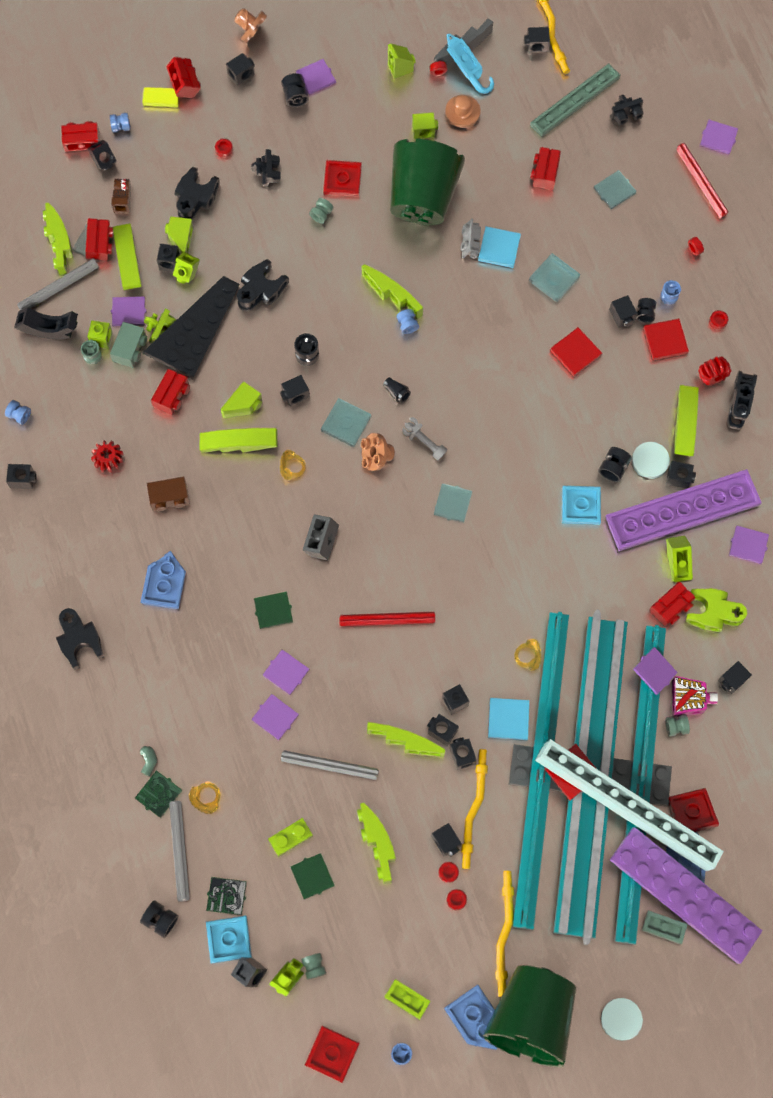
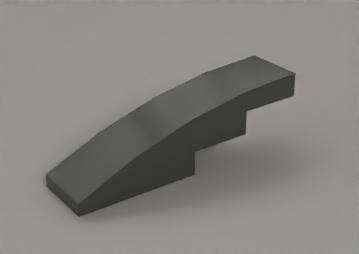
M488 18L478 30L471 26L462 37L456 34L454 36L459 39L462 38L469 49L473 50L492 33L493 21ZM448 43L434 57V62L444 61L447 65L454 62V59L447 51Z

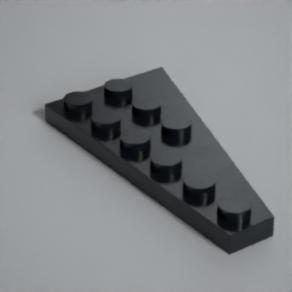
M223 276L147 347L142 354L193 379L240 284Z

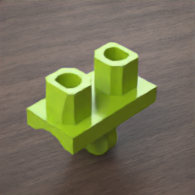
M165 308L158 321L156 320L158 315L153 313L152 317H145L146 330L151 332L152 328H155L150 337V343H153L164 332L162 331L163 326L169 328L177 320L169 315L170 310Z
M295 958L290 963L287 961L269 985L275 987L277 993L287 997L304 974L301 971L303 964Z

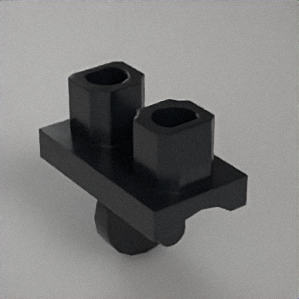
M620 95L619 101L614 103L615 106L612 107V114L610 115L611 120H616L619 126L628 122L627 116L631 114L634 120L641 119L644 114L642 109L643 100L641 97L634 100L631 97L626 99L625 95Z
M266 149L265 155L261 158H256V162L251 164V170L256 172L257 176L262 175V186L268 187L269 183L279 182L281 178L280 171H274L272 167L278 168L280 156L272 155L271 150Z

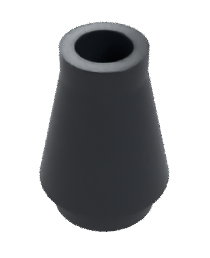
M391 377L387 378L383 383V386L389 391L396 402H405L411 394L407 386L393 380Z

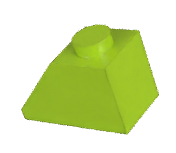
M392 43L388 44V66L394 79L414 72L416 61L408 48Z
M170 216L169 223H166L165 234H168L172 245L178 246L180 255L183 252L189 254L194 228L192 219Z
M243 381L221 408L222 417L230 418L251 415L254 410L257 411L261 407L262 395Z
M685 535L666 538L667 557L673 582L693 580L692 547Z

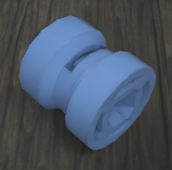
M122 113L119 116L115 114L110 115L113 133L119 132V130L130 131L128 113Z
M674 280L667 281L664 284L660 294L663 303L672 305L677 302L681 292L680 284Z
M405 309L396 315L398 322L401 323L400 328L403 334H410L419 329V324L414 319L413 309Z
M12 400L5 410L6 417L16 419V422L21 425L27 422L31 414V408L21 406L15 400Z
M404 1043L395 1045L391 1052L392 1060L398 1065L407 1064L412 1057L411 1048Z

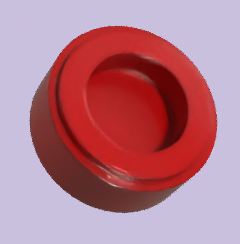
M444 61L434 62L429 66L430 73L435 76L443 75L448 70L447 63Z
M228 139L218 140L215 144L217 155L220 157L230 156L233 152L232 142Z
M693 237L688 240V247L694 255L698 256L704 252L703 244L699 238Z
M717 310L711 314L709 323L712 328L721 330L726 327L729 318L724 311Z
M445 862L440 866L438 874L443 882L452 883L458 878L459 869L456 864Z
M460 889L450 891L446 899L447 905L452 910L463 909L467 903L466 894Z

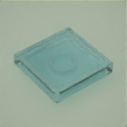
M552 253L532 274L529 281L558 302L578 280L580 274Z
M338 398L321 427V431L354 447L368 424L371 414Z

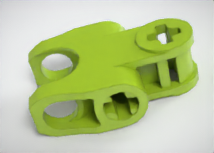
M712 588L691 589L690 592L695 596L694 600L702 602L706 611L702 614H687L685 622L703 630L721 632L723 624L730 626L741 625L747 616V609L741 603L727 601L728 593Z

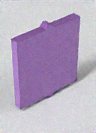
M324 59L296 70V73L303 76L305 88L309 95L336 83L331 73V68H328Z
M708 120L706 129L702 132L703 138L700 146L730 155L732 146L736 142L735 137L738 128Z
M145 296L113 297L111 310L112 326H121L123 322L136 326H145L144 319L147 312L145 309Z
M736 526L734 536L731 539L732 544L729 555L762 564L764 554L768 549L766 545L769 534Z
M655 647L646 656L641 657L642 660L633 669L656 695L665 686H668L670 684L669 681L678 673Z
M281 650L277 657L270 661L271 664L263 676L291 695L298 684L302 683L301 680L307 674L309 668L284 650Z
M271 694L265 703L260 705V709L254 715L252 721L280 740L287 729H291V724L299 714Z

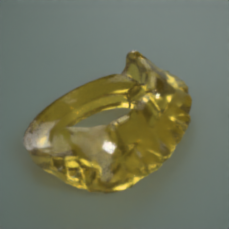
M286 450L282 454L283 456H281L280 473L284 479L289 481L291 478L302 476L305 472L306 464L303 458L296 455L294 451ZM291 459L299 460L302 464L301 471L298 473L291 472L286 468V461Z
M528 639L526 643L517 647L514 658L520 667L528 668L530 671H535L539 668L542 657L540 645L536 639ZM523 648L535 651V658L528 663H523L518 658V654Z
M202 783L198 787H192L189 791V800L200 812L212 814L218 809L220 791L212 783ZM205 788H211L216 793V798L211 803L203 804L199 800L200 792Z

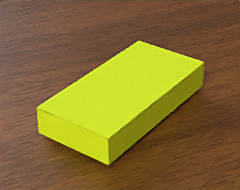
M144 87L142 103L143 106L178 107L179 97H176L174 88Z

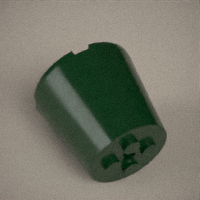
M403 139L396 142L393 149L391 213L404 221L420 225L441 224L444 221L465 163L464 155H458L457 149L432 140L416 139V142H409V140Z
M527 965L517 966L484 1031V1039L492 1046L520 1058L522 1054L532 1058V1063L549 1067H563L566 1060L576 986L568 979L553 973V971L547 968Z

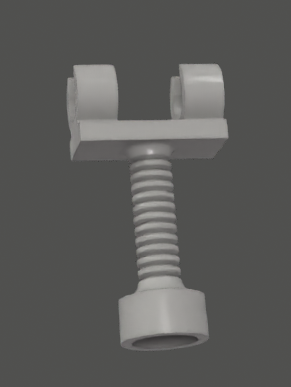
M410 417L409 420L413 423L405 422V428L403 427L402 429L403 434L410 436V440L414 437L420 439L428 448L433 450V457L439 461L448 449L443 445H436L431 439L429 440L420 431L423 425L421 423L418 424L416 418Z

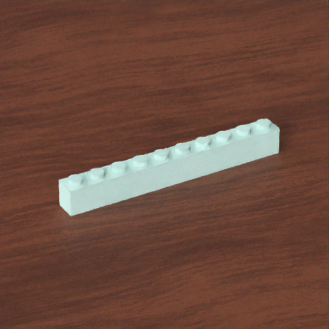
M549 740L544 744L535 759L536 762L703 870L715 869L724 852L723 850L553 740Z

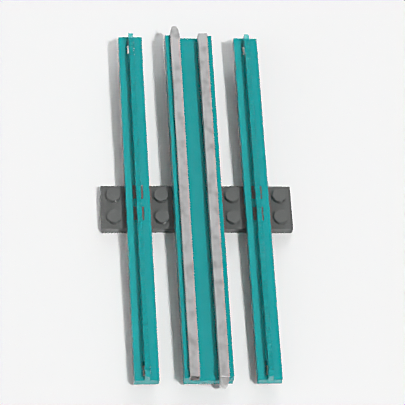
M597 609L593 617H589L587 621L574 745H578L597 770L651 805L667 807L669 804L672 766L653 764L660 692L656 695L642 679H640L633 759L630 761L614 758L628 622L619 619L616 622L601 620L600 610ZM562 612L549 613L534 747L513 745L509 785L529 787L513 927L529 930L534 929L549 790L562 792L545 771V767L535 761L546 742L549 740L555 742L569 615L562 614ZM655 625V627L646 626L643 656H646L654 647L664 656L666 628H661L659 625ZM582 791L572 800L568 799L553 933L583 937L584 944L588 945L591 938H596L609 808ZM626 820L625 837L634 827L646 836L647 833ZM622 870L614 942L635 945L641 885Z

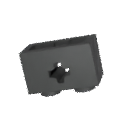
M314 514L303 551L313 558L328 560L339 524L331 517Z

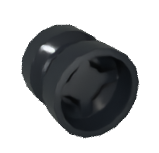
M641 298L638 300L639 311H637L636 317L638 321L648 323L655 320L654 310L656 309L657 302L654 299Z

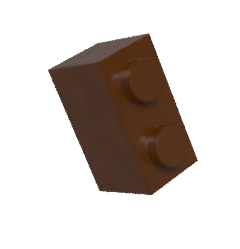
M184 476L147 483L152 511H164L169 507L182 508L186 504H190Z

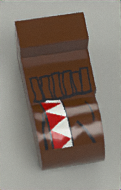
M114 179L113 198L111 201L114 213H130V179Z

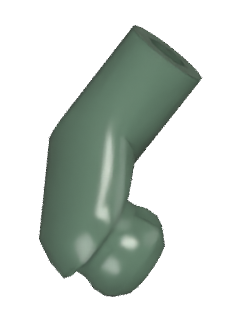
M143 746L140 754L143 755L146 763L141 773L150 776L157 764V757L152 747Z

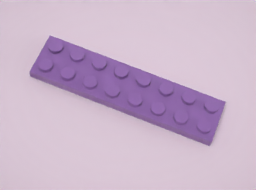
M748 469L607 514L605 518L618 551H622L760 506L762 502Z
M635 827L630 830L610 859L618 868L737 964L742 963L763 931Z

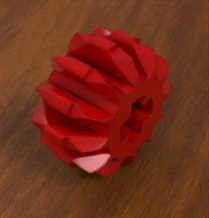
M720 356L704 362V364L700 365L698 372L703 383L714 385L730 376L731 366L726 358Z
M103 440V445L96 444L97 449H92L94 456L91 457V460L95 462V468H100L102 472L107 468L109 472H112L113 467L115 469L119 468L117 463H123L121 457L124 456V453L120 450V445H115L112 440L109 444Z

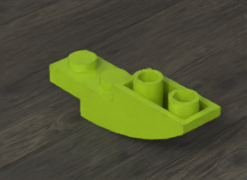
M45 203L46 210H43V219L46 221L47 226H44V235L48 237L50 244H52L53 252L56 253V258H53L54 269H58L60 275H66V258H73L71 242L59 214L50 203Z
M360 803L361 809H358L357 813L359 822L363 821L364 829H361L362 839L367 841L368 846L376 845L373 848L375 860L379 859L380 867L377 868L379 880L383 879L384 884L392 883L389 862L396 861L390 838L375 813L365 803Z

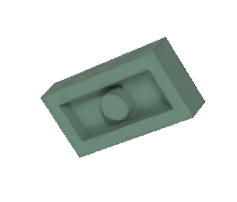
M648 910L641 931L681 945L688 924Z

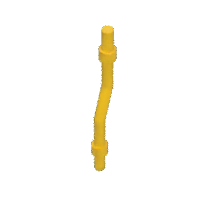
M538 0L549 20L550 44L555 53L556 62L560 64L563 73L568 74L570 69L566 62L567 58L564 52L561 51L555 38V16L549 5V0Z
M479 749L478 765H476V774H478L476 798L465 818L464 844L461 845V852L463 853L462 869H470L471 853H473V820L484 799L485 774L488 773L486 749Z
M503 871L504 887H502V896H505L506 920L496 945L497 971H495L496 980H498L499 997H502L506 989V980H508V971H506L505 944L514 919L513 896H515L514 887H512L511 871Z

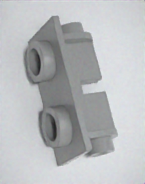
M473 219L464 224L462 228V258L470 255L471 258H477L479 255L480 243L474 240H480L481 227L479 223H473Z

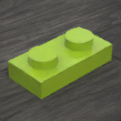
M301 818L271 836L268 840L279 857L311 838L313 834L304 819Z
M396 979L384 997L419 1020L431 1002Z

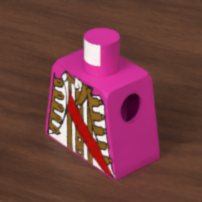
M675 676L672 679V717H679V715L684 714L687 716L702 714L707 710V704H717L718 694L716 692H707L706 682Z

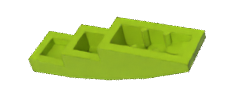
M131 223L113 226L123 290L142 287Z
M365 264L362 265L363 277L383 301L390 297L400 310L406 306L408 309H413L416 319L423 316V306L408 291L380 271Z
M680 385L674 454L694 456L699 387Z
M276 428L228 429L200 433V451L202 453L218 450L223 453L237 450L249 452L277 447Z
M372 722L367 724V734L386 735L387 744L405 745V753L444 757L445 755L444 748L410 731Z

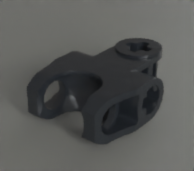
M190 168L181 178L175 189V196L179 197L176 203L178 217L193 220L200 207L207 210L210 209L215 201L220 185L219 177L214 176L207 184L200 185L196 183L199 174L198 168Z
M270 260L262 261L243 275L241 282L244 286L237 292L238 307L242 311L248 312L253 310L261 301L267 306L271 305L280 297L283 290L289 284V277L286 275H282L276 280L265 278V275L272 268Z
M738 371L734 384L733 398L728 412L727 424L729 428L740 430L745 424L754 398V389L757 381L756 374L750 375ZM733 416L735 419H741L742 421L740 424H734L731 421V417Z
M67 608L61 611L59 622L64 634L56 637V640L73 669L80 668L77 661V653L83 647L92 648L98 659L103 658L101 639L93 622L91 621L83 625L81 618L75 610ZM69 617L72 618L71 623L68 622Z

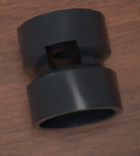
M299 73L285 76L281 84L287 105L289 107L305 105L309 97L303 76Z
M309 333L299 335L294 342L297 361L304 366L315 364L319 358L317 338Z
M610 447L605 457L606 460L602 462L598 472L610 481L620 482L625 473L624 469L628 467L632 457L621 448Z
M154 900L144 912L140 923L149 929L154 928L155 933L166 938L176 924L179 915L169 909L165 911L164 906Z

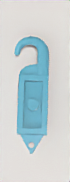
M448 33L447 51L465 77L470 80L479 93L488 94L494 88L493 78L489 77L490 85L484 88L478 81L483 71L481 64L462 38L459 39Z

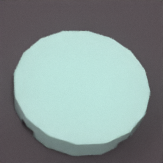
M656 442L640 444L632 455L634 470L638 475L648 479L662 476L670 463L668 451Z
M613 999L602 1010V1028L608 1036L615 1040H630L642 1028L643 1018L641 1010L637 1004L629 999Z

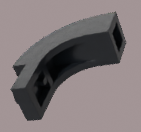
M27 307L18 311L14 328L41 338L68 339L71 338L72 331L77 327L78 314L71 311L61 316H49Z

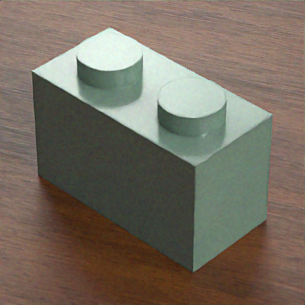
M126 322L122 323L110 352L113 362L134 367L135 362H138L140 359L141 347L145 346L147 342L144 328Z

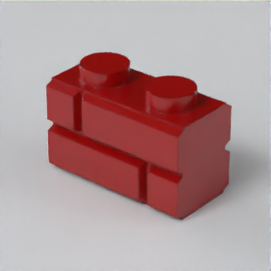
M172 58L166 67L176 97L194 98L200 91L201 84L197 79L196 70L192 65L191 59Z
M86 121L84 124L67 123L66 125H61L62 145L65 152L88 150V147L100 141L97 123Z
M541 147L539 154L535 153L533 164L537 165L536 169H532L530 177L533 180V187L554 190L561 155L560 150H550L549 148Z
M88 219L86 259L107 261L108 254H112V244L109 243V238H113V227H110L109 220Z
M167 369L151 399L152 406L173 415L174 411H178L181 406L183 394L187 395L189 392L188 378Z
M678 582L653 604L649 611L664 627L669 623L674 625L680 619L678 615L681 612L687 613L694 606L692 602L695 596L681 582Z

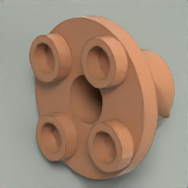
M245 8L236 14L234 22L245 30L241 40L247 43L254 36L259 25L267 18L263 11H260L256 17Z
M457 95L451 98L445 108L447 122L460 128H472L478 121L481 112L479 103L468 95Z
M371 433L361 440L362 466L364 468L378 471L383 468L386 462H390L394 458V447L391 444H387L383 435Z

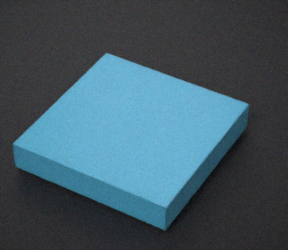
M485 227L478 261L514 268L521 233Z
M563 486L562 524L600 525L601 487Z
M490 698L488 738L528 740L529 700Z
M247 916L206 922L211 964L239 960L241 957H252Z

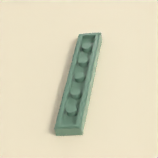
M608 63L534 119L530 126L543 137L620 79V74Z

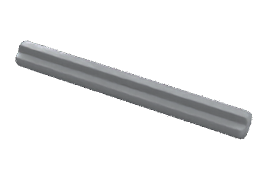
M95 259L87 261L17 304L20 310L27 307L31 309L99 267Z
M285 750L281 755L282 762L373 780L378 778L379 770L377 768Z
M171 801L169 806L177 900L183 902L189 900L182 805L181 801Z

